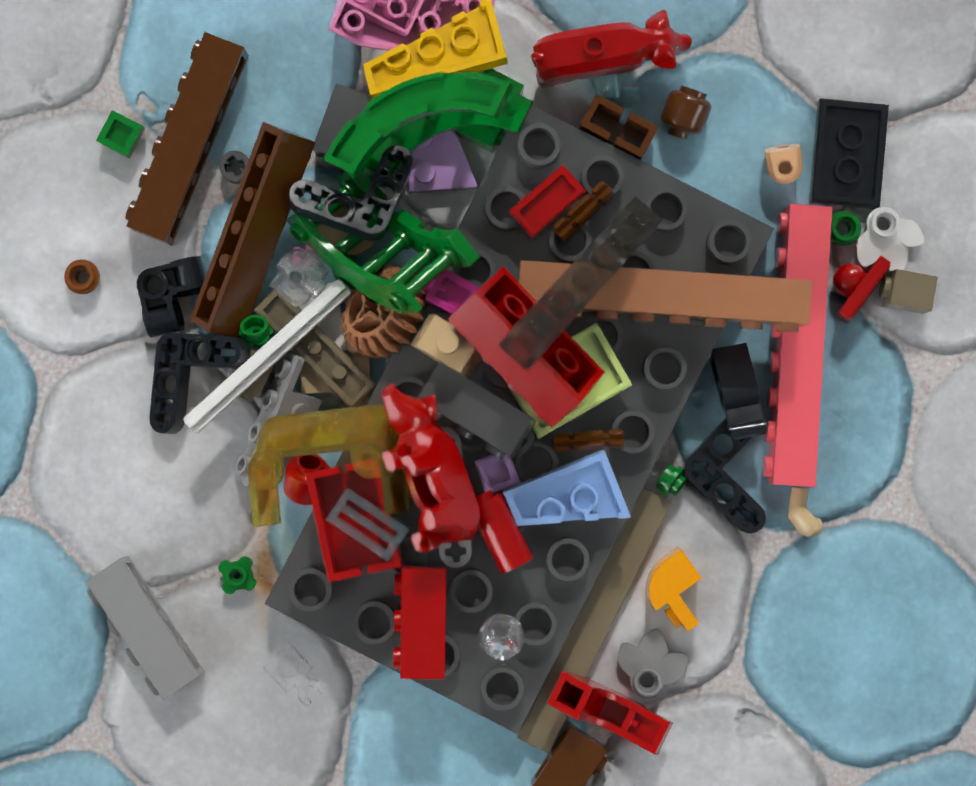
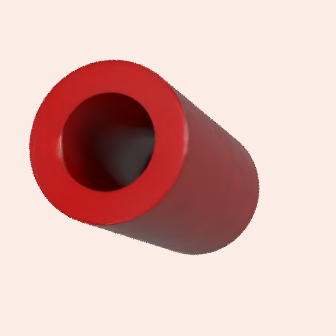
M492 490L476 496L480 509L478 529L500 573L503 574L533 559L534 557L502 493L494 495Z

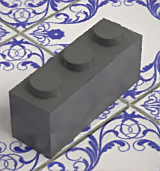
M439 362L418 398L436 395L438 409L436 420L441 422L445 416L456 423L453 430L470 441L474 435L487 442L483 449L501 460L505 454L512 458L516 456L529 432L537 422L531 416Z

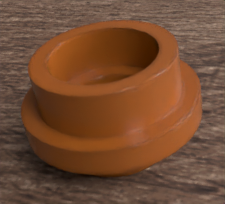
M80 259L69 264L65 270L64 280L67 287L74 293L88 294L99 285L100 272L92 262ZM82 271H86L89 276L88 280L80 284L78 275Z

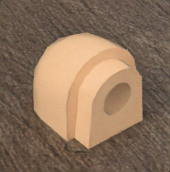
M785 144L765 149L767 169L774 181L780 184H788L794 182L800 176L803 167L800 144Z

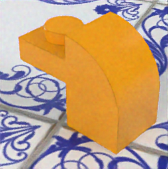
M677 547L656 562L647 577L646 594L650 605L655 611L667 604L669 608L664 610L675 628L682 625L689 632L699 622L679 594L702 579V577L682 549Z

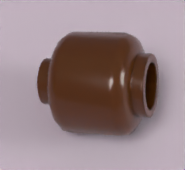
M682 85L680 90H672L668 94L661 114V121L670 127L668 134L687 140L689 134L699 135L703 132L712 107L711 103L706 100L707 94Z

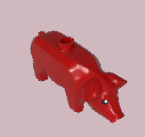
M661 10L647 19L645 28H640L632 23L621 22L579 28L545 36L539 39L533 46L534 53L531 54V59L537 70L538 86L547 88L572 82L576 79H591L615 73L620 75L631 73L640 68L645 61H652L655 66L660 68L674 69L676 67L675 55L688 51L692 44V39L688 34L675 32L670 27L667 11Z
M389 384L382 391L381 398L388 422L399 434L397 445L391 451L382 453L385 468L389 471L405 469L406 482L410 494L416 505L420 508L419 533L412 535V542L416 551L423 553L438 548L441 543L473 540L480 522L479 505L455 442L436 422L438 416L436 395L417 398L403 394L394 384Z

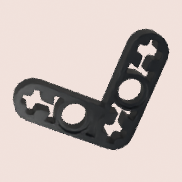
M396 145L387 148L381 156L363 200L310 180H300L290 188V208L299 216L364 240L377 241L387 233L408 182L413 164L412 154L403 146ZM396 159L402 160V165L398 166L395 178L389 176L392 163ZM380 186H387L394 191L395 195L390 200H381L375 195L374 191ZM305 193L311 194V200L308 199L305 204L299 202V197H303ZM321 198H325L323 210L320 211L318 210V204H321ZM340 203L348 208L349 213L342 218L332 216L328 209L331 205ZM375 208L380 212L377 224L371 229L366 226L367 221L371 220Z
M171 332L162 335L157 342L149 414L152 429L161 434H176L183 428L185 423L183 419L186 416L191 366L238 369L250 358L251 354L248 343L244 339L231 336ZM205 341L209 349L208 355L204 360H200L197 350L199 345ZM177 345V352L171 353V347ZM221 349H236V355L231 357L221 355ZM169 364H177L176 368H169ZM173 374L176 379V387L169 393L165 383L168 376ZM165 399H172L173 404L165 403ZM165 415L171 416L170 422H164Z
M725 418L685 459L682 467L684 468L683 475L738 530L750 534L756 533L765 524V511L722 469L752 437L733 440L732 448L726 454L716 452L713 446L716 436L726 434L730 437L729 429L726 428L728 424L727 419ZM693 461L697 463L705 461L707 465L704 467V470L709 476L713 477L715 472L720 475L719 478L710 483L707 491L702 485L708 483V481L701 475L695 477L691 475L694 470L691 466ZM721 483H727L733 489V497L727 503L718 502L714 495L715 488ZM741 496L745 501L739 505L746 511L754 509L757 512L754 515V519L757 521L755 525L747 523L743 526L741 522L744 517L736 509H734L732 515L728 512V509L738 503Z

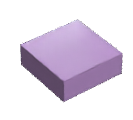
M492 454L474 461L485 492L492 490L495 493L520 483L512 459L507 454L504 455L502 460Z

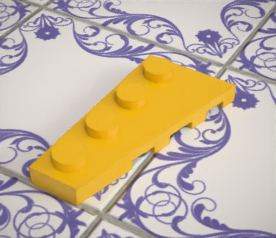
M483 0L479 2L480 6L468 13L462 11L451 17L452 21L436 30L430 28L421 33V38L408 45L402 43L363 64L371 98L374 99L384 91L404 81L437 72H444L446 74L477 73L508 64L492 1Z

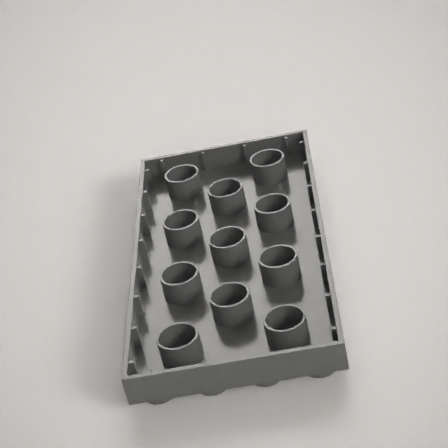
M532 105L519 134L507 131L457 228L480 258L471 266L463 268L448 267L447 270L479 288L503 266L519 282L521 260L751 276L774 228ZM561 165H564L586 190V193L536 237L531 239L509 214V210ZM599 182H605L614 192L613 197L605 205L601 204V208L580 228L576 227V231L571 237L565 241L559 238L553 230L554 224L562 217L566 218L567 212L586 194L590 195L592 189ZM425 299L423 300L427 308L421 312L424 320L417 324V331L420 330L429 314H435L450 323L447 320L452 316L450 313L425 302ZM546 309L571 337L597 323L631 381L632 386L539 439L535 434V442L529 451L517 453L514 458L511 457L520 483L600 451H575L570 449V452H556L553 444L554 434L569 432V435H573V432L603 430V433L611 429H621L624 432V447L619 449L604 447L603 450L607 455L630 513L724 328L704 326L705 320L690 319V325L668 324L669 318L654 317L653 323L632 321L633 315L618 314V320L596 319V313L582 312L581 318L560 316V310ZM412 333L409 337L410 344H402L400 353H393L335 467L342 466L343 473L347 472L346 464L381 457L403 565L447 566L441 560L439 547L423 553L416 551L412 542V535L419 533L420 508L416 505L410 494L406 482L405 469L389 471L385 468L382 453L391 451L397 445L399 434L388 422L381 398L382 391L389 384H394L403 394L418 398L439 364L436 360L411 346L412 341L417 333ZM482 358L470 380L521 410L504 378ZM445 416L441 422L436 420L439 427L453 429L456 424ZM458 433L461 440L463 463L475 496L484 493L485 490L474 461L490 456L492 453L483 449L487 442L474 435L470 441ZM500 490V491H497V492L493 493L494 495H496V494H498V493H502V495H503V497H504V499H505V501H506V503H507V505H508V502H507L506 497H505V495H504V493H503V490ZM312 510L265 605L400 674V669L393 668L394 647H401V632H394V611L401 610V596H395L394 582L395 574H402L403 565L368 574L367 566L369 564L363 565L364 573L360 576L328 582L314 512ZM599 518V520L593 521L572 520L562 521L561 523L518 526L534 558L503 574L500 573L478 529L474 539L471 540L472 555L469 562L459 568L447 566L445 678L411 680L518 734L627 518ZM452 542L451 548L445 549L446 555H452L453 561H460L461 554L466 553V547H460L458 542Z

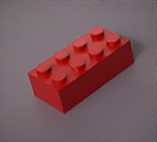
M504 266L447 319L455 327L457 333L464 339H467L481 354L483 360L493 366L507 381L509 387L519 393L532 407L535 414L545 420L551 427L577 407L605 373Z

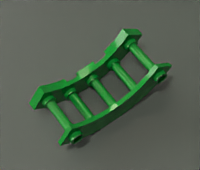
M437 72L404 81L366 104L367 108L353 121L349 120L342 128L323 160L358 177L363 171L372 180L382 154L391 146H403L411 153L418 146L441 133L468 126L496 127L519 134L534 102L522 96L512 94L511 91L514 86L510 82L475 72L449 74ZM396 159L392 163L389 176H392L397 167L402 163V160Z
M345 170L337 177L341 183L340 192L362 200L364 199L371 179L363 171L358 177ZM379 188L374 191L379 199L388 200L387 195ZM336 203L331 205L328 209L329 213L332 215L343 204ZM323 204L318 207V210H323ZM374 208L370 221H367L366 227L373 229V226L377 224L379 210ZM401 209L398 213L395 211L388 231L395 238L362 267L356 265L345 255L363 239L347 234L333 246L317 231L316 227L321 223L299 216L296 213L286 220L290 225L289 231L299 243L303 244L305 242L329 267L361 293L400 314L418 313L423 307L414 297L448 267H468L480 258L458 229L444 230L435 227L429 232L424 230L425 226L422 221L404 209ZM412 248L419 253L390 280L374 275L403 249L409 250Z

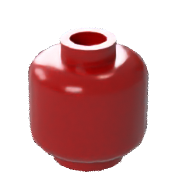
M302 453L289 460L285 469L284 493L295 503L312 505L305 473L327 469L330 466L319 455L314 453Z

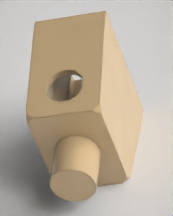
M435 314L428 315L411 343V346L437 362L445 364L468 379L471 378L482 359L481 354L467 339H464L457 333L452 324Z

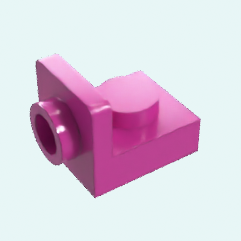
M446 269L422 291L427 293L425 302L433 304L453 315L479 287Z

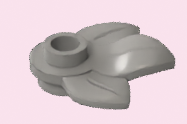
M653 629L645 634L640 640L638 647L623 642L618 652L620 668L630 676L631 689L637 696L645 699L654 698L659 695L664 685L678 682L688 665V654L681 652L668 653L669 648L666 639L659 629ZM643 675H652L653 682L650 686L641 685L640 679Z

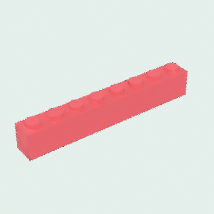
M790 204L784 209V213H779L777 232L782 234V248L778 247L776 250L775 267L780 268V278L812 280L810 324L799 327V332L777 331V325H771V337L776 338L775 352L771 351L769 357V372H774L773 386H769L767 391V407H772L771 421H766L767 434H765V442H770L769 456H764L762 467L763 477H768L767 484L816 487L832 207Z

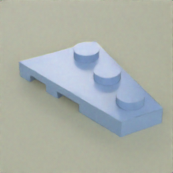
M604 450L597 451L503 490L517 526L552 524L572 520L593 521L599 520V518L613 517L618 519L631 518Z

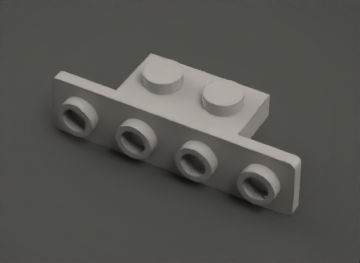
M289 350L276 362L273 380L269 390L264 393L261 400L260 413L256 422L250 427L249 440L244 453L237 460L235 478L246 487H255L266 457L288 463L290 459L301 454L322 402L316 397L293 390L304 364V358Z

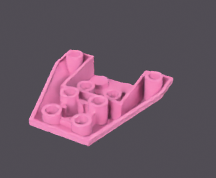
M337 0L328 30L358 46L389 51L402 43L408 45L421 38L420 34L430 28L436 30L452 21L451 17L462 11L465 13L479 7V2L483 0Z

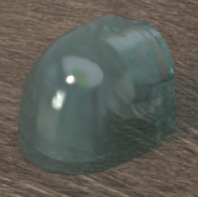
M636 71L594 78L597 94L624 109L632 108V103L641 102Z

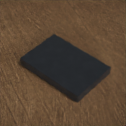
M822 98L818 100L809 203L868 209L880 207L889 105Z

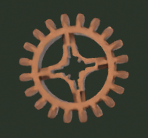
M387 264L374 275L390 280L401 268ZM355 288L351 291L349 300L343 303L346 310L340 315L344 321L340 327L345 333L344 339L355 351L362 355L365 354L370 358H389L392 352L400 353L402 344H410L409 337L412 333H418L416 330L417 324L424 320L421 312L427 308L423 302L426 293L421 291L414 297L423 307L418 313L400 314L370 299Z

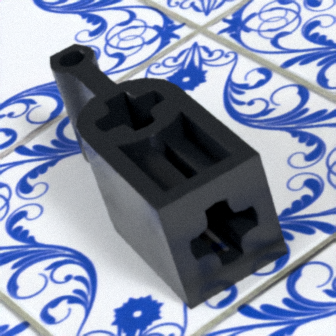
M747 343L713 349L710 363L720 403L726 415L731 440L767 434V426L760 405L758 385Z

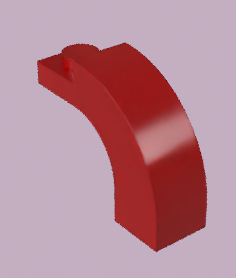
M562 671L547 702L550 706L578 721H587L601 726L654 755L659 754L673 725V722L645 708L646 706L593 680L566 671Z

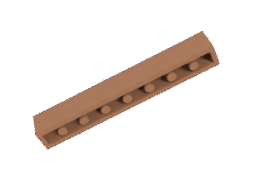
M520 261L519 283L545 310H560V316L581 318L582 312L596 313V319L618 320V314L633 315L632 321L653 323L654 317L669 318L668 324L690 325V319L705 320L704 326L718 328L726 327L727 322L741 323V329L762 330L763 324L777 325V331L799 332V327L810 324L812 280Z

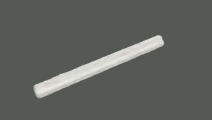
M339 279L335 280L183 419L185 424L194 433H199L350 296L351 291L347 285Z

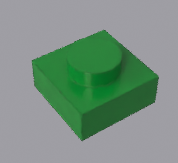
M112 110L96 141L130 159L146 128Z

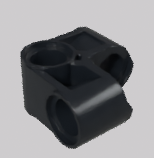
M200 256L175 260L169 264L148 268L139 274L136 281L137 290L142 306L145 329L150 338L161 336L165 333L185 330L184 317L177 297H187L200 293L205 279ZM154 276H160L163 280V288L157 294H151L147 285Z

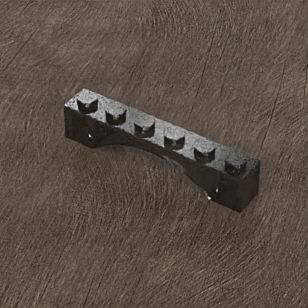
M635 196L516 323L499 347L528 371L663 220Z

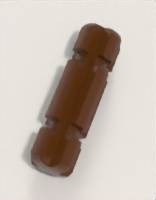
M599 182L592 189L590 195L586 194L567 212L566 218L562 217L554 224L553 230L556 235L564 241L575 233L576 227L580 228L601 208V204L605 205L613 197L614 192L605 182Z
M611 429L603 433V430L573 432V435H569V432L556 433L553 436L554 450L556 452H570V449L575 451L603 450L604 447L619 449L623 448L625 443L624 432L621 429Z

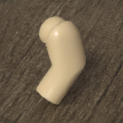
M791 487L787 514L789 521L804 536L819 535L822 532L823 523L820 518H815L806 508L809 490Z

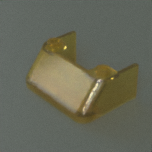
M384 404L274 416L265 421L248 465L253 527L281 523L278 484H280L284 477V457L350 450L353 469L358 475L364 478H382L385 514L410 511L405 469L389 471L385 468L382 453L391 451L397 445L399 434L388 422Z

